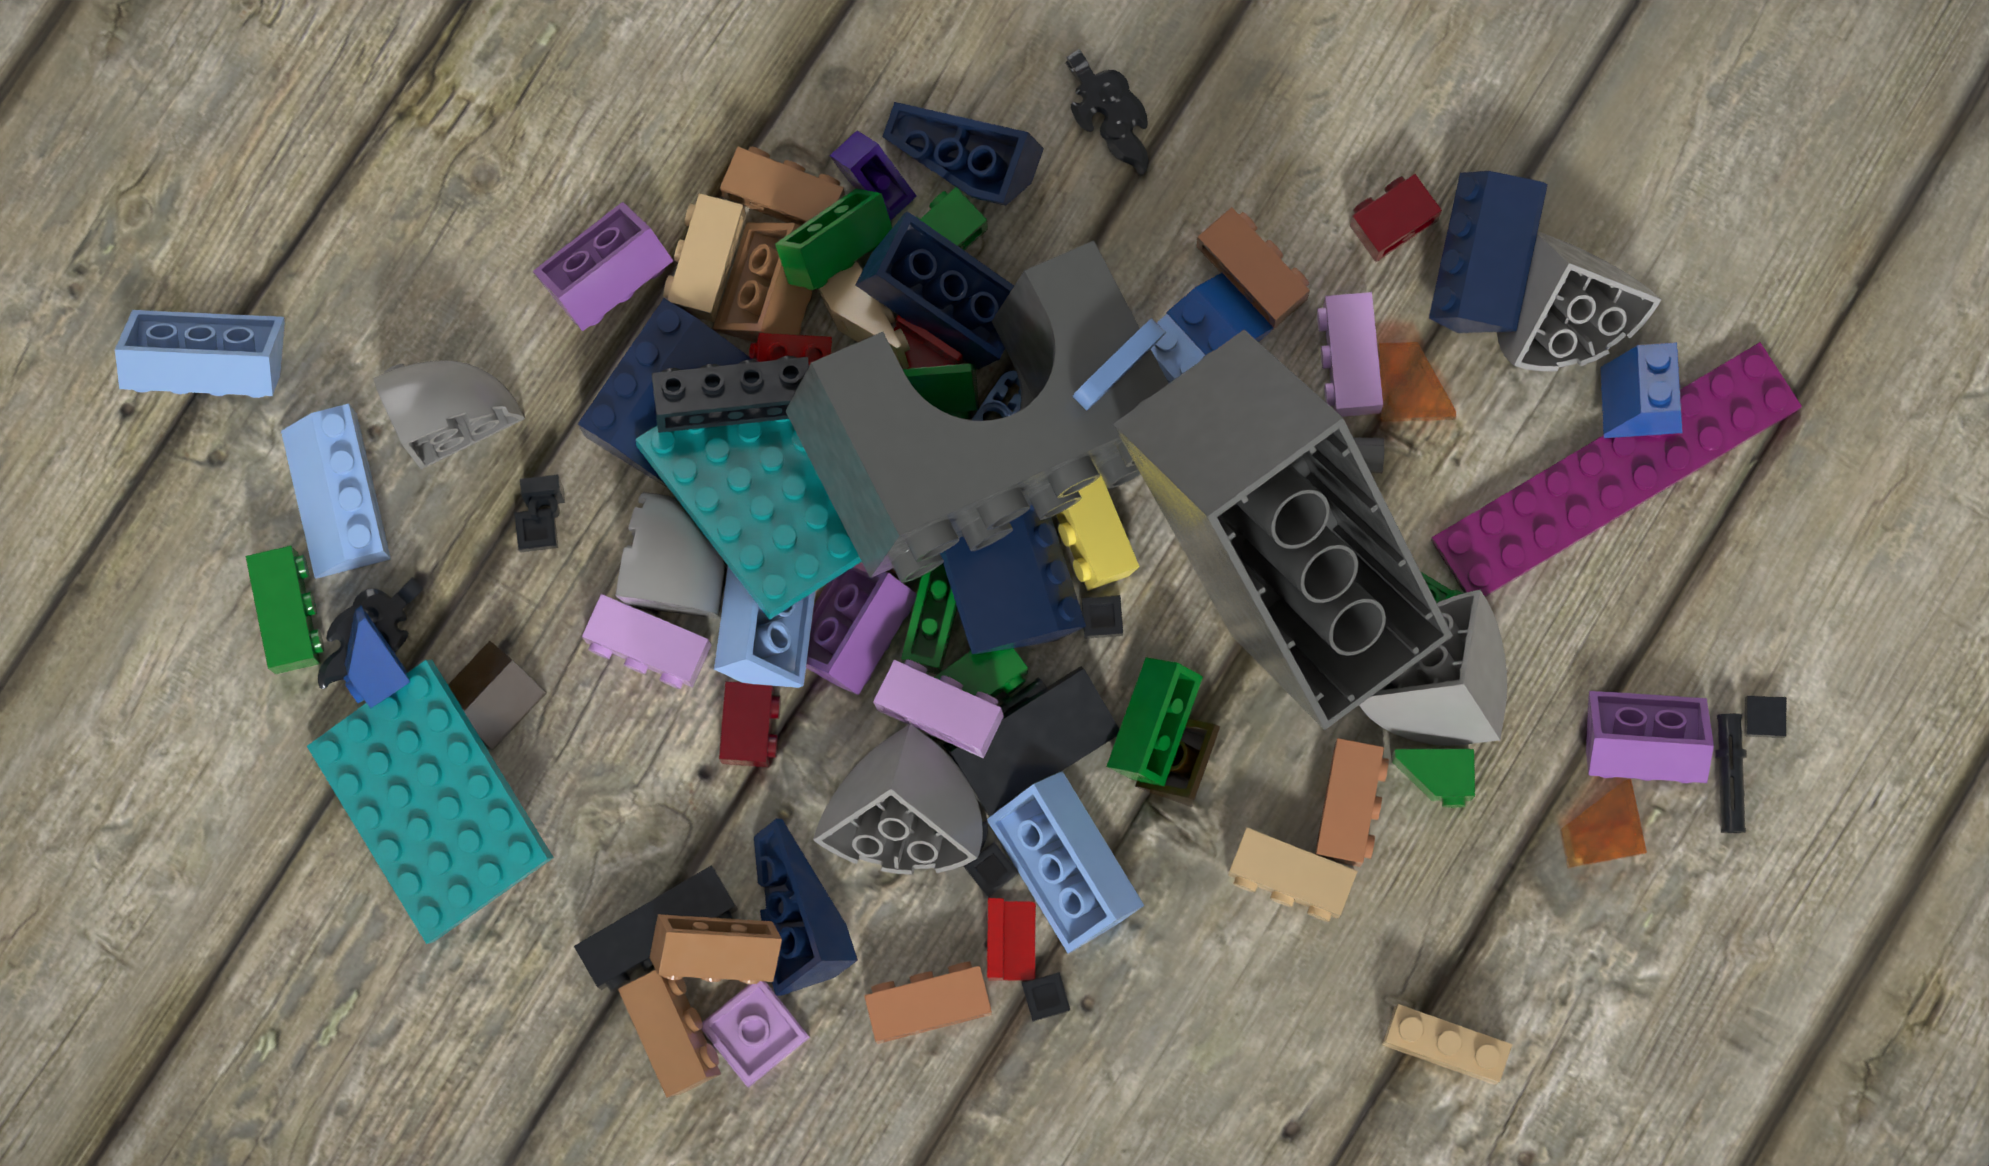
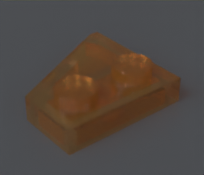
M1418 342L1379 343L1378 358L1383 407L1380 412L1381 422L1455 420L1456 410Z
M1631 779L1624 780L1559 830L1567 869L1635 857L1647 853Z

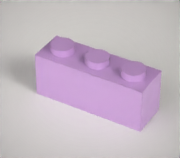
M1372 292L1325 296L1323 308L1317 309L1319 332L1326 331L1327 345L1321 346L1322 368H1329L1331 382L1324 385L1325 402L1329 406H1333V409L1342 417L1380 414L1383 407Z
M602 594L582 635L585 642L590 644L588 649L590 652L606 659H610L612 654L626 659L624 666L642 674H645L647 669L661 674L660 681L677 689H681L683 684L693 688L712 646L705 637Z
M893 660L873 701L877 711L906 724L911 723L919 730L984 758L1004 717L1001 707L997 706L999 701L983 692L978 691L976 696L961 690L963 685L950 677L942 675L940 680L926 674L927 669L914 661L906 660L903 664Z

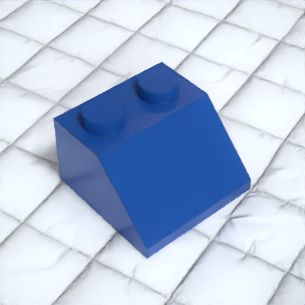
M1223 273L1196 286L1166 312L1205 355L1218 349L1242 330L1247 331L1258 342L1273 330L1272 325Z
M1677 342L1637 345L1600 367L1604 438L1683 433Z
M362 606L357 608L354 612L345 658L347 675L343 678L347 689L356 702L360 703L365 700L371 709L410 683V680L406 675L405 667Z

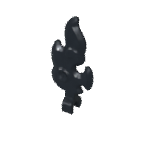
M1078 49L1067 56L1066 59L1068 61L1065 62L1071 73L1080 82L1075 93L1083 98L1081 103L1073 102L1071 104V111L1076 122L1085 131L1093 132V115L1095 113H1102L1105 118L1100 127V135L1106 141L1109 151L1120 161L1133 166L1139 175L1145 174L1148 167V154L1142 142L1133 133V127L1139 126L1141 129H1146L1148 126L1147 113L1143 104L1129 90L1128 81L1123 74L1116 70H1104L1094 74L1085 56Z
M413 577L392 598L379 589L371 588L362 591L355 598L353 606L344 610L334 619L329 627L326 639L328 642L339 640L341 646L322 663L318 673L319 688L325 689L330 683L343 680V677L347 675L345 658L354 612L360 606L364 608L394 653L404 644L409 633L407 630H400L398 628L399 622L407 620V615L403 608L423 590V587Z

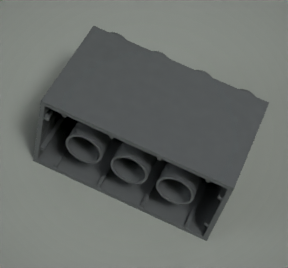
M1242 330L1218 349L1206 354L1200 362L1153 396L1140 402L1131 412L1113 424L1231 636L1324 730L1453 636L1343 417L1247 331Z

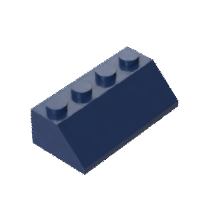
M1493 171L1460 173L1429 319L1456 333L1517 331L1548 184Z
M908 211L904 213L871 253L855 286L909 323L927 330L961 353L963 360L967 363L976 364V369L1000 360L1005 347L991 321L1014 285Z

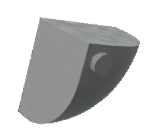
M1538 231L1517 331L1497 332L1498 343L1507 360L1513 366L1523 369L1558 371V367L1576 363L1583 366L1608 355V349L1621 341L1625 336L1630 339L1646 323L1662 299L1637 279L1607 261L1577 246Z
M435 360L407 366L398 364L373 378L378 394L401 444L420 469L432 465L525 419L513 395L497 378L483 369L467 363Z
M641 493L638 503L644 505L643 508L634 507L628 529L632 531L633 545H627L623 549L615 596L633 608L721 619L727 576L726 562L677 498L657 493Z
M1476 590L1438 602L1437 605L1453 636L1359 705L1365 714L1376 724L1403 738L1432 745L1456 746L1498 741L1501 739L1507 701V668L1504 647L1494 613L1481 590Z
M910 723L871 750L847 775L827 804L818 823L813 840L830 852L857 864L858 859L882 865L881 871L913 875L915 869L935 868L936 873L956 869L978 859L982 844L983 827L977 799L961 769L942 748Z

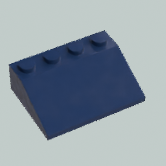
M663 298L578 422V426L587 439L668 488L636 446V438L657 426L652 373H658L668 368H678L680 370L697 369L706 364H717L720 366L735 365L742 361L753 359L699 319Z
M1032 505L1026 513L1010 522L1013 531L995 543L982 549L971 551L962 536L959 538L958 543L940 553L944 560L943 564L972 655L1055 642L1086 627L1052 518L1040 520Z

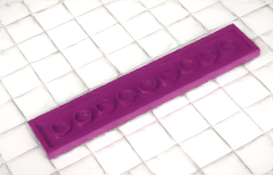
M1761 342L1680 389L1683 433L1604 438L1603 435L1431 538L1432 543L1463 592L1481 590L1483 595L1487 597L1800 410L1802 405Z

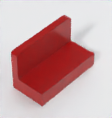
M899 315L896 317L894 331L901 328L910 347V350L904 352L909 367L906 369L964 364L961 353L927 330L909 323Z
M988 898V981H1030L1035 979L1036 904L1034 902L1004 901V898Z

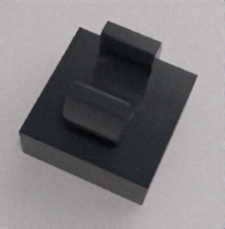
M559 475L520 479L521 495L532 519L538 520L537 511L543 505L551 506L552 516L557 518L560 514L558 504L565 503L564 488Z

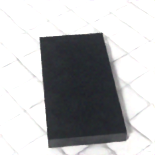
M1080 666L1003 714L1004 717L984 758L955 745L948 750L967 778L986 813L991 816L1034 783L1063 771L1117 737L1120 729L1085 669Z

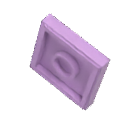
M765 981L747 985L702 1022L703 1028L701 1029L748 1088L810 1038Z

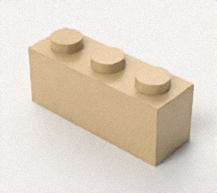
M699 193L696 205L690 203L687 209L685 226H689L685 240L679 239L674 254V261L678 262L674 276H668L663 297L668 298V301L696 318L715 322L746 217L742 204Z
M1246 827L1228 876L1235 878L1233 884L1237 887L1254 893L1257 887L1272 893L1271 900L1288 907H1292L1294 902L1309 907L1307 914L1329 922L1331 916L1337 919L1341 916L1358 871Z
M1400 1004L1394 1007L1382 1042L1383 1046L1494 1085L1501 1081L1513 1045Z

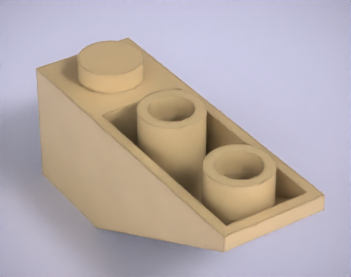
M854 263L851 268L840 271L828 279V283L819 288V291L837 329L857 342L884 332L900 366L903 369L908 368L909 364L904 352L910 350V347L901 328L896 331L893 330L891 323L895 322L892 311L855 286L862 273L859 263Z

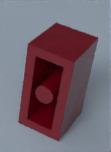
M1416 174L1406 180L1403 176L1395 179L1385 187L1384 191L1386 193L1375 201L1372 197H1369L1353 209L1355 214L1352 215L1350 227L1375 262L1439 220L1442 210Z
M725 681L719 760L722 764L769 767L770 757H777L778 734H772L773 719L780 718L781 696L775 695L773 686Z

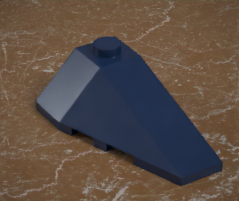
M894 102L882 136L885 140L971 198L1004 206L1008 205L1032 184L1044 150L1036 139L1026 131Z
M776 818L754 836L757 881L761 887H764L766 909L760 910L761 921H772L782 938L775 976L772 982L775 995L782 996L835 978L857 962L858 959L845 921L783 819Z

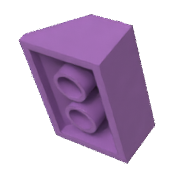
M622 202L533 270V273L569 318L584 331L589 326L599 323L604 315L617 304L630 299L635 290L648 280L661 275L665 267L673 262V259L652 229Z
M862 562L826 584L813 607L806 668L836 686L859 695L864 685L869 681L882 655L889 648L891 640L903 620L910 613L917 594L888 572H883L870 578Z
M1589 691L1586 740L1588 775L1603 778H1635L1644 781L1666 780L1681 783H1707L1714 748L1707 698Z

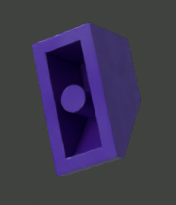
M858 130L829 155L855 188L882 194L890 221L917 197L879 144Z

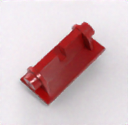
M759 333L757 343H751L749 355L750 358L756 359L758 362L773 361L784 356L808 357L810 366L811 362L831 354L832 337Z

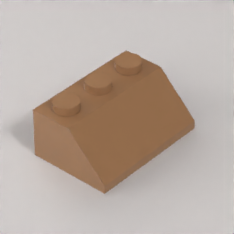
M796 223L746 224L713 330L755 343L758 341L759 333L800 335L801 324L807 305L812 297V290L788 284L775 246L776 242L793 232L800 225Z

